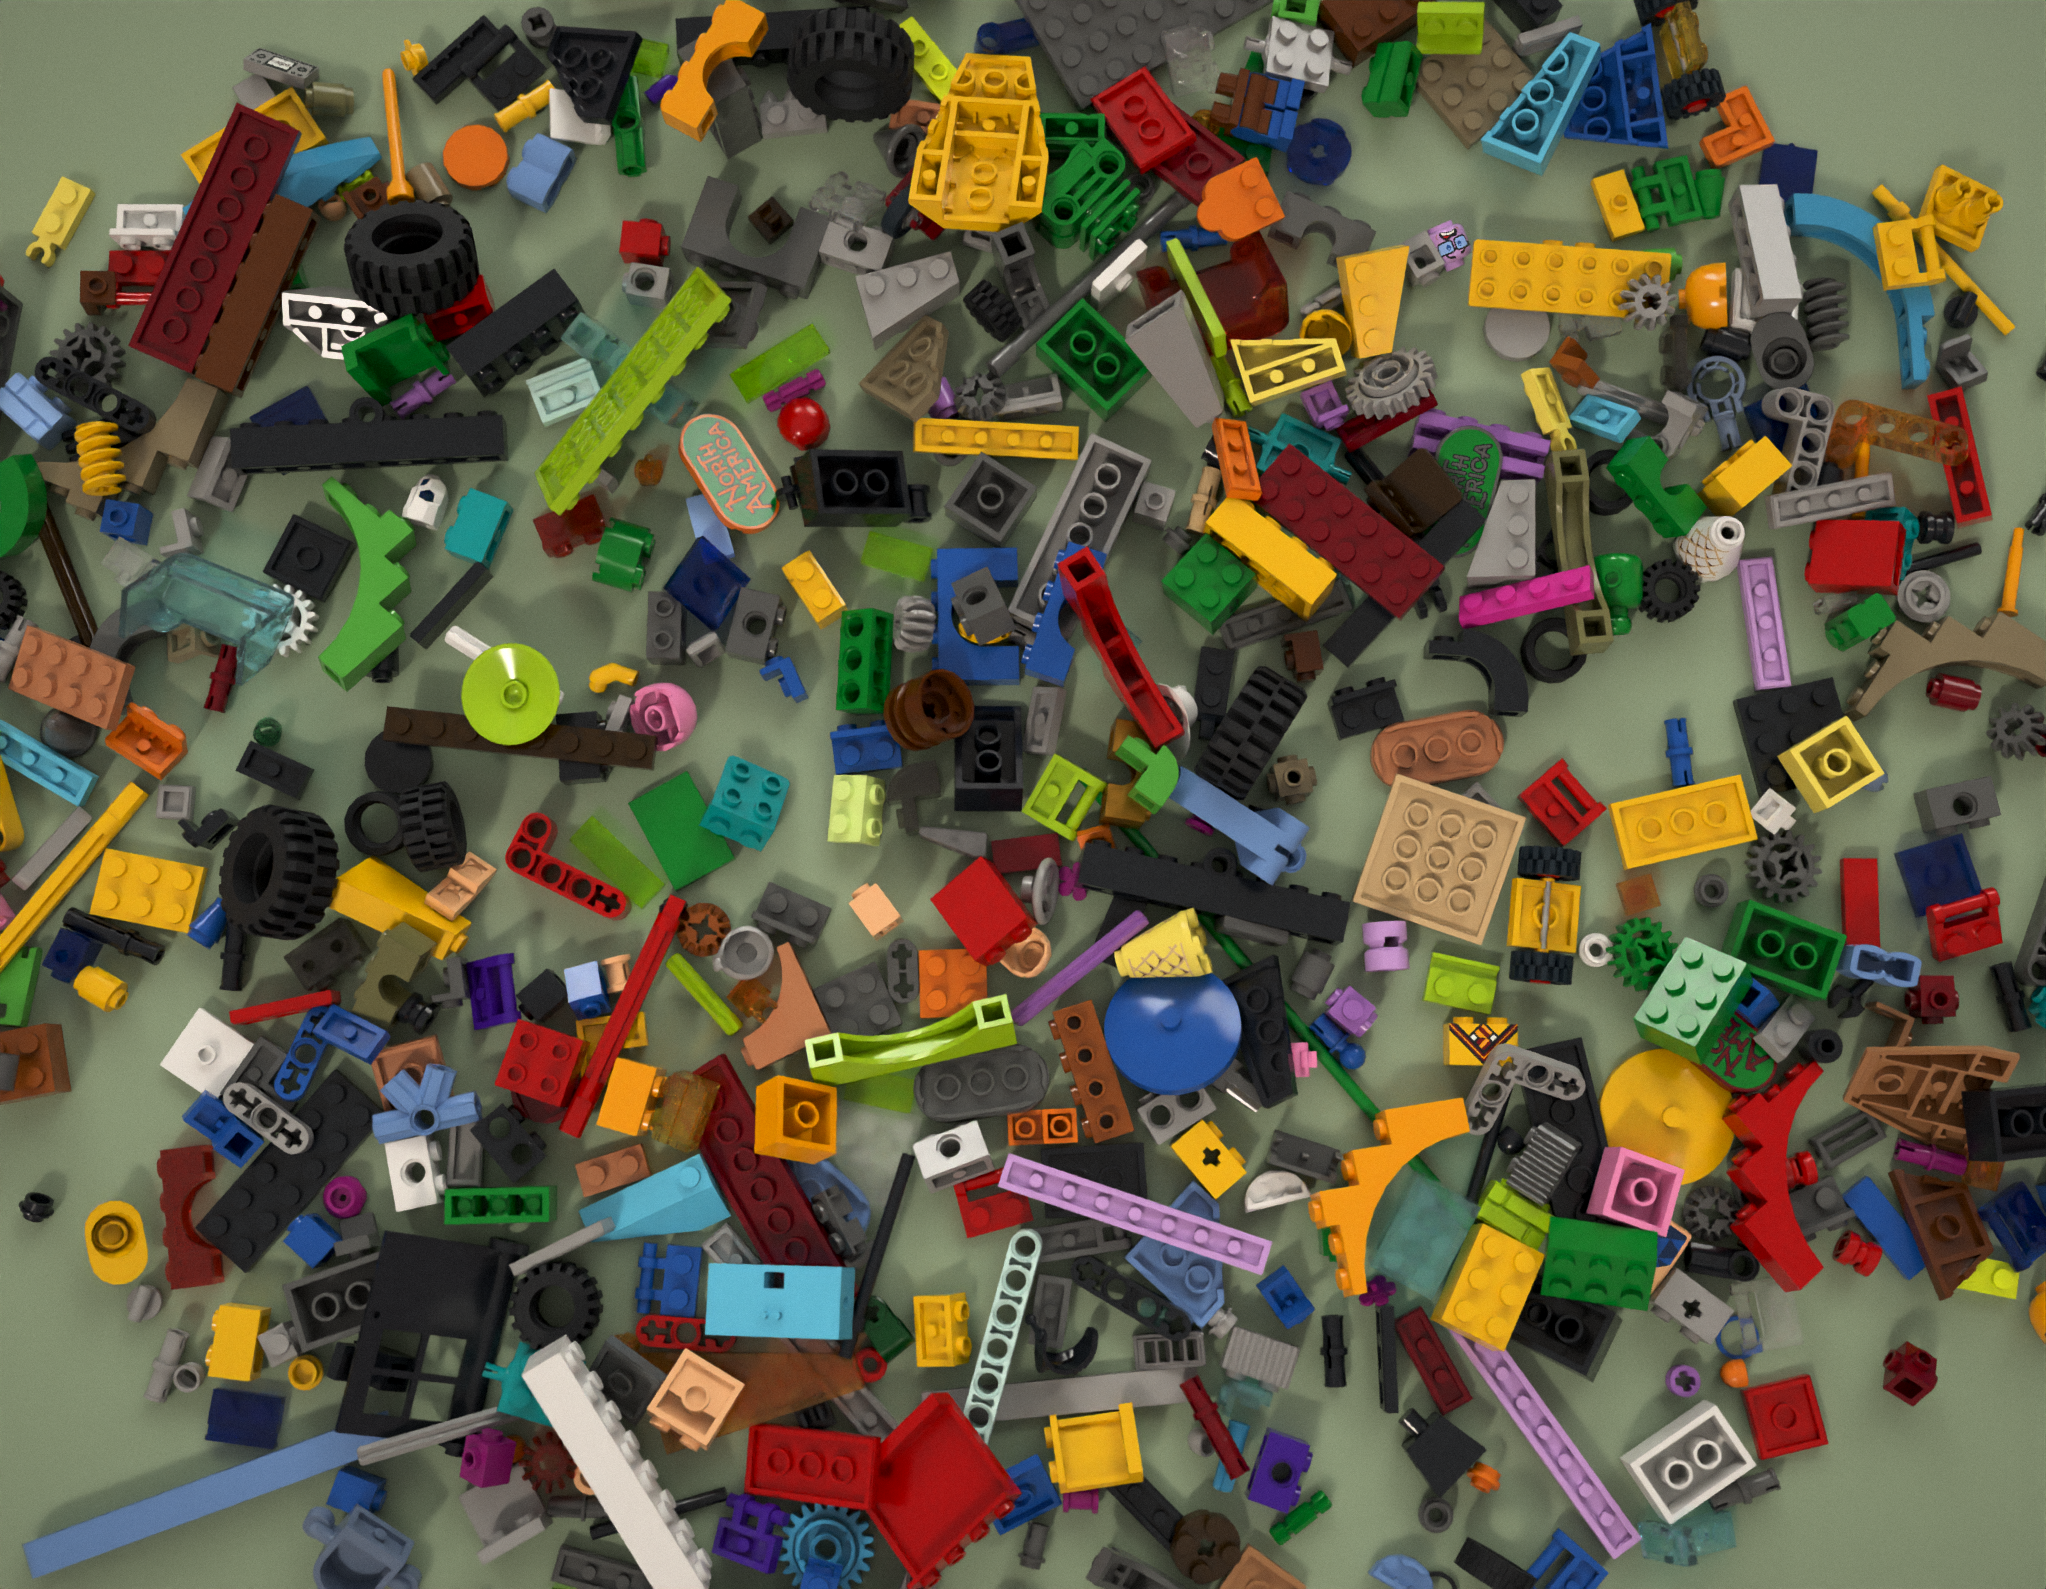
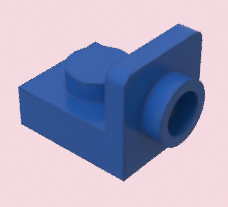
M783 656L774 657L764 663L765 667L759 670L765 681L783 674V677L778 679L786 698L792 695L796 703L809 698L790 657L785 659Z

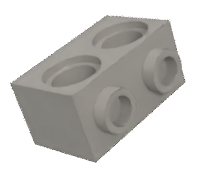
M1205 1088L1196 1091L1198 1095L1197 1103L1190 1108L1181 1104L1179 1095H1161L1150 1092L1139 1099L1141 1106L1135 1110L1156 1145H1160L1217 1110ZM1157 1105L1164 1106L1169 1112V1118L1163 1125L1154 1124L1150 1118L1151 1110Z

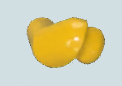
M609 663L590 673L589 688L593 692L602 693L607 689V684L614 681L634 687L639 678V671L616 663Z

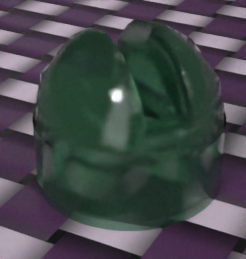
M264 717L255 725L253 731L254 739L262 746H274L281 739L282 726L277 719ZM271 727L263 731L260 730L261 728Z

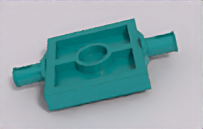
M1281 413L1276 426L1268 434L1252 426L1248 428L1250 441L1262 446L1261 457L1256 465L1258 475L1262 476L1290 443L1335 480L1345 485L1347 484L1352 472L1334 465L1335 454L1342 441L1341 439L1285 413Z
M519 1342L514 1359L507 1368L486 1362L485 1369L495 1371L497 1374L484 1370L482 1377L502 1382V1394L496 1411L553 1427L522 1377L529 1357L541 1350V1348L535 1350L530 1347V1344Z

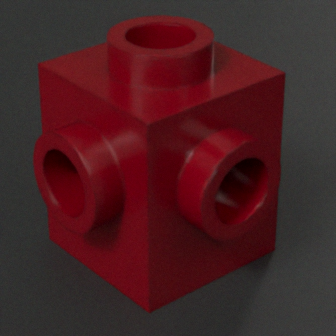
M1919 975L1918 984L1908 987L1904 994V1005L1909 1010V1016L1922 1018V1024H1944L1943 1018L1956 1017V1010L1959 1007V994L1955 990L1954 975Z
M1906 1341L1897 1350H1890L1884 1358L1883 1367L1885 1372L1882 1388L1912 1407L1936 1386L1938 1376L1936 1375L1937 1359L1927 1351Z

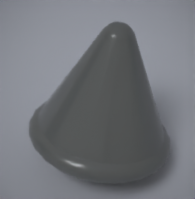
M906 124L902 127L878 131L873 135V141L884 158L888 170L898 178H904L914 167L917 148L921 140L924 141L926 138L923 129L915 124Z
M55 708L46 714L40 727L42 743L68 759L76 758L86 753L92 747L97 737L96 725Z

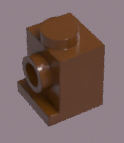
M375 176L353 191L343 192L342 195L357 219H363L365 213L371 210L377 211L380 209V206L388 204L387 187L390 183L386 181L382 184L378 176Z
M1313 630L1283 636L1281 647H1288L1289 649L1284 651L1287 671L1292 670L1293 679H1296V683L1315 681L1316 676L1320 675L1324 670L1318 631Z

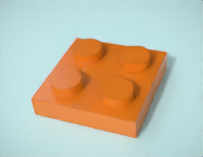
M966 949L918 950L921 1019L948 1018L961 1011L973 1001L988 998L987 967L974 961Z

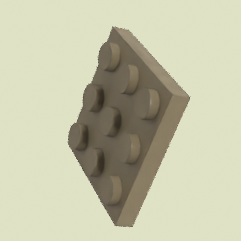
M1484 17L1482 53L1431 54L1421 62L1415 88L1462 144L1469 149L1479 142L1488 130L1490 131L1500 120L1501 114L1514 103L1521 94V90L1535 76Z

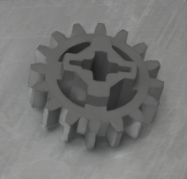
M89 322L87 329H85L81 324L76 323L75 332L71 333L66 328L63 330L66 336L64 340L55 338L54 342L59 348L58 350H51L49 353L51 356L73 365L76 369L110 387H113L110 382L112 377L121 379L122 376L117 372V368L126 367V363L119 359V357L126 354L122 347L118 346L121 342L119 338L111 334L106 327L101 326L99 328L93 322ZM100 341L104 343L107 353L102 352L103 346L100 345ZM58 372L55 378L64 383L66 376ZM87 380L78 381L74 386V391L77 389L78 392L85 395L89 389Z
M1791 830L1784 831L1781 836L1778 831L1775 835L1770 832L1769 839L1765 836L1758 838L1757 842L1760 847L1752 846L1748 849L1754 857L1744 861V864L1752 867V871L1745 874L1746 878H1754L1756 880L1751 887L1752 890L1760 888L1764 890L1761 897L1764 900L1774 895V902L1776 904L1783 903L1785 897L1788 903H1793L1797 901L1798 896L1804 898L1810 895L1806 887H1817L1818 883L1813 879V876L1822 874V870L1814 867V863L1821 860V857L1811 855L1810 852L1814 849V844L1803 845L1804 835L1801 834L1792 839ZM1775 845L1786 846L1780 853L1775 850H1769ZM1780 861L1785 862L1784 868L1787 870V872H1781L1783 866L1779 864ZM1786 881L1797 884L1791 889L1780 888Z

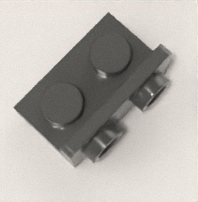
M769 882L756 912L753 911L751 918L758 921L756 928H760L772 935H775L776 930H780L789 934L787 941L806 948L808 943L816 946L832 908Z
M1831 1175L1818 1179L1816 1184L1803 1185L1788 1192L1796 1221L1806 1242L1817 1238L1815 1232L1825 1228L1828 1231L1838 1230L1848 1225L1847 1219L1856 1216L1852 1208L1846 1207L1834 1177Z

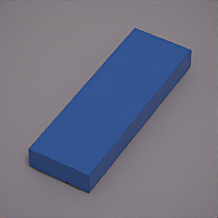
M1869 1176L1862 1177L1841 1195L1846 1207L1854 1210L1856 1220L1873 1241L1882 1247V1252L1904 1279H1912L1925 1268L1910 1227Z

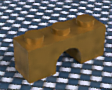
M1116 719L1110 727L1107 759L1120 761L1125 764L1130 771L1131 780L1130 783L1125 785L1108 783L1105 787L1104 792H1102L1099 824H1110L1112 826L1138 830L1145 823V820L1149 821L1151 812L1127 794L1139 779L1141 773L1116 756L1115 752L1128 735L1133 739H1142L1151 747V752L1154 754L1157 752L1135 721Z

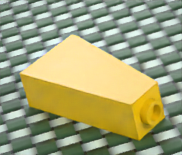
M376 856L367 858L336 878L338 879L337 888L333 889L331 896L333 900L329 908L382 933L386 929L392 930L400 923L405 922L437 943L432 954L435 958L443 960L453 952L458 954L469 940L466 933L472 922L460 914L453 921H450L424 903L427 891Z

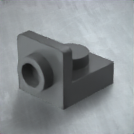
M463 957L446 959L447 967L443 968V979L447 988L450 987L451 993L431 996L432 1003L442 1004L443 1009L462 1007L463 1000L470 999L466 965L468 959Z

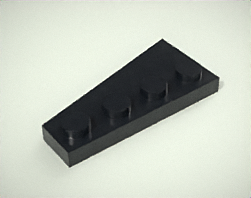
M1273 954L1221 980L1229 988L1237 1002L1242 1022L1240 1049L1262 1106L1267 1109L1298 1095L1279 957Z

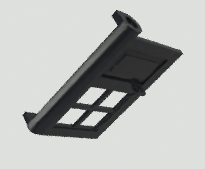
M385 1230L335 1432L391 1438L442 1423V1421L409 1418L419 1380L455 1385L447 1421L482 1411L490 1378L482 1377L484 1370L492 1372V1370L485 1369L486 1362L494 1364L515 1278L509 1265L518 1261L520 1255L528 1256L530 1246L516 1240L493 1236L490 1237L488 1246ZM384 1329L421 1334L412 1371L374 1367ZM430 1335L466 1340L458 1377L421 1372ZM372 1375L410 1379L401 1417L363 1413ZM466 1436L442 1442L438 1445L446 1448L445 1454L462 1457Z

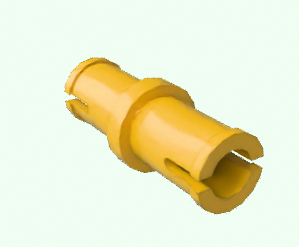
M549 80L545 81V83L526 95L521 93L516 97L517 101L494 114L497 123L505 133L526 118L533 119L537 116V111L549 104V89H555Z

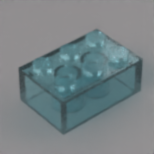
M1416 1169L1368 1258L1369 1266L1432 1300L1481 1209L1480 1205L1476 1201Z

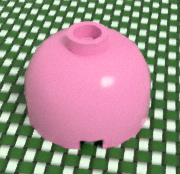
M660 682L645 686L636 691L634 695L637 696L635 704L630 705L629 711L635 733L656 735L658 737L656 751L670 750L689 739L696 727L698 716L696 705L684 688L673 683Z

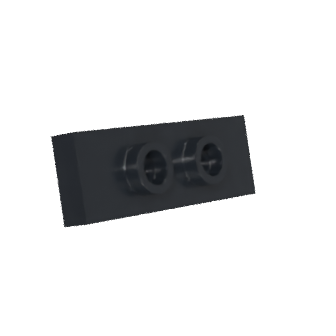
M483 14L417 73L412 80L435 105L439 104L466 79L458 67L465 61L469 63L498 36V29Z

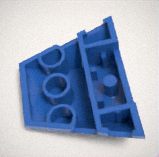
M1651 23L1642 27V31L1625 40L1620 39L1614 43L1615 46L1601 53V59L1564 132L1565 139L1669 149Z

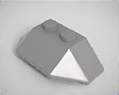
M324 286L282 292L283 325L288 330L293 331L319 356L325 358L344 359L341 346L407 315L400 314L399 316L390 315L387 311L383 313L376 311L359 299L354 289Z

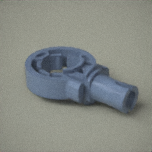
M1712 356L1701 360L1693 367L1687 379V392L1689 397L1699 402L1698 398L1701 397L1704 400V403L1701 404L1706 407L1710 404L1722 447L1721 451L1725 452L1732 450L1729 436L1731 437L1733 448L1737 449L1743 446L1731 399L1734 398L1737 413H1743L1742 398L1746 391V378L1742 369L1733 360L1723 356ZM1721 363L1730 365L1738 373V382H1736L1732 372L1729 374V377L1732 379L1731 390L1720 399L1706 398L1702 393V385L1700 383L1696 384L1698 394L1694 393V381L1703 368L1705 370L1698 377L1700 380H1703L1712 371L1722 370L1728 373L1729 369L1720 366ZM1737 386H1739V390L1735 394ZM1724 404L1726 411L1720 412L1719 405ZM1709 409L1704 416L1706 423L1712 422Z

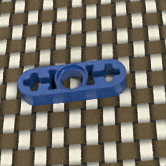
M319 1006L307 1012L278 1072L274 1088L279 1098L283 1101L296 1102L305 1096L329 1043L323 1041L322 1044H319L316 1040L304 1037V1035L308 1033L312 1037V1031L315 1028L312 1020L313 1018L320 1019L322 1015H325L329 1010L327 1007ZM310 1045L315 1048L316 1056L313 1061L301 1063L296 1059V1052L301 1046ZM290 1064H293L299 1070L309 1071L306 1076L301 1072L299 1073L296 1080L300 1086L298 1091L292 1090L290 1094L285 1093L286 1089L282 1083L283 1081L290 1082L295 1073L294 1069H288Z

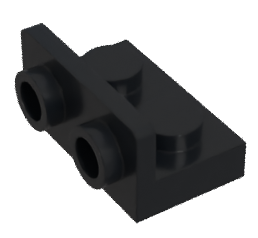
M1380 677L1366 682V688L1354 691L1353 686L1334 691L1335 697H1332L1327 705L1339 741L1404 721L1395 692V687L1397 686L1395 679L1386 681L1385 677Z

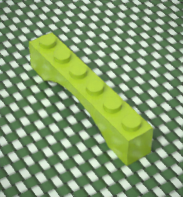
M1006 994L973 1001L961 1011L942 1021L909 1032L878 1036L851 1035L837 1032L805 1040L809 1068L814 1083L827 1086H836L1017 1044Z

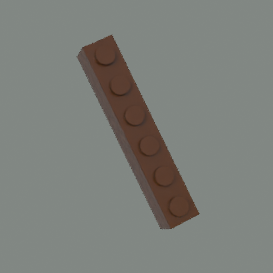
M275 194L273 201H269L264 208L262 226L259 232L256 231L251 237L249 243L250 253L246 262L243 261L237 269V282L234 289L225 296L222 304V309L224 310L219 322L213 324L209 332L210 343L206 352L200 354L195 365V370L197 371L195 374L196 378L239 398H242L280 313L282 308V292L290 290L321 220V217L313 209L278 194Z

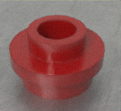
M874 1347L861 1349L853 1359V1371L863 1382H876L887 1371L888 1363ZM868 1358L876 1362V1368L872 1372L866 1371L863 1366L864 1361Z

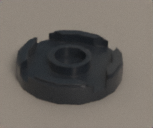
M383 732L370 742L365 753V769L369 779L378 788L394 794H401V791L404 789L422 786L428 781L433 771L434 763L430 746L386 742L382 740Z

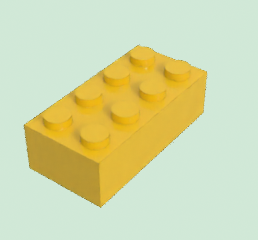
M1226 497L1205 522L1204 534L1207 533L1256 573L1257 584L1307 622L1332 593L1337 574L1334 572L1335 568L1322 557L1317 559L1307 551L1308 547L1299 538L1294 536L1290 538L1284 534L1279 523L1269 516L1262 517L1255 511V506L1249 500Z

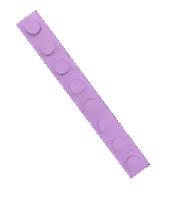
M1008 1153L998 1187L1259 1275L1263 1274L1272 1241L1011 1153Z
M1448 1329L1610 1557L1615 1560L1642 1539L1507 1350L1491 1351Z

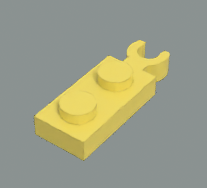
M62 176L31 232L39 239L27 247L26 256L35 261L37 255L40 252H44L41 262L50 268L56 260L54 252L56 247L66 250L96 194L91 189Z
M1550 367L1533 368L1520 374L1524 383L1525 393L1530 399L1536 414V422L1541 428L1543 435L1549 434L1551 450H1576V441L1568 432L1573 427Z

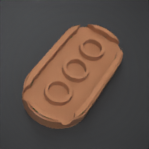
M1476 710L1457 711L1389 725L1374 739L1370 750V762L1376 776L1390 787L1396 773L1429 785L1477 777L1487 773L1501 757L1504 739L1498 724L1493 719L1484 715V713Z

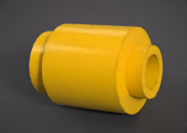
M86 966L77 975L73 984V988L78 991L80 997L105 1012L120 1009L129 996L127 983L100 967Z

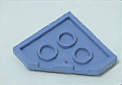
M1193 1180L1169 1206L1220 1224L1219 1204ZM1142 1236L1124 1256L1131 1265L1171 1302L1186 1310L1191 1315L1193 1322L1201 1329L1225 1303L1222 1276L1223 1266L1221 1261L1146 1236Z

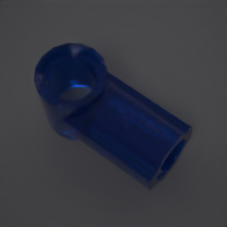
M1025 18L1001 24L987 22L978 29L974 43V52L976 54L1004 55L1036 47L1040 43ZM992 38L996 41L997 45L994 47L986 46L982 39Z

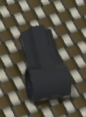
M1689 1241L1684 1251L1683 1262L1685 1272L1749 1282L1755 1279L1760 1270L1759 1261L1751 1252L1746 1250ZM1742 1256L1745 1261V1268L1741 1273L1737 1274L1733 1269V1263L1737 1257Z

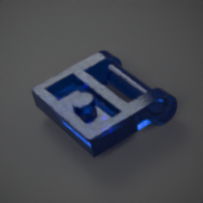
M2023 1181L2014 1182L1978 1209L1977 1213L1981 1220L1987 1221L2009 1256L2010 1261L2008 1263L2014 1273L2031 1267L2033 1261L2046 1252V1217Z

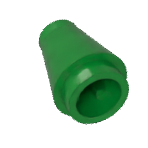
M1707 169L1695 173L1694 183L1703 212L1702 220L1720 217L1726 179L1722 177L1721 169Z

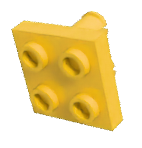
M1942 164L1934 169L1919 217L1934 215L1937 224L1934 228L1935 235L1972 253L1980 247L1990 215L2002 209L2003 199L1997 194V191Z

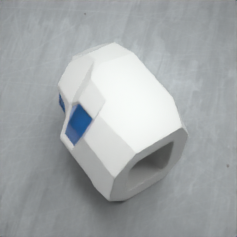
M427 474L419 479L415 487H412L407 503L403 507V518H407L412 524L432 530L439 529L449 501L447 487L439 476Z

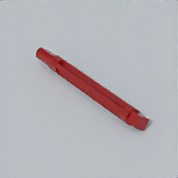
M670 894L662 913H658L558 1128L560 1131L576 1138H581L611 1074L616 1057L619 1056L681 923L679 918L687 901Z

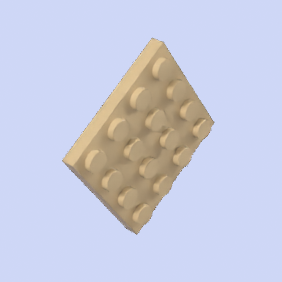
M1396 773L1352 901L1482 945L1526 817Z

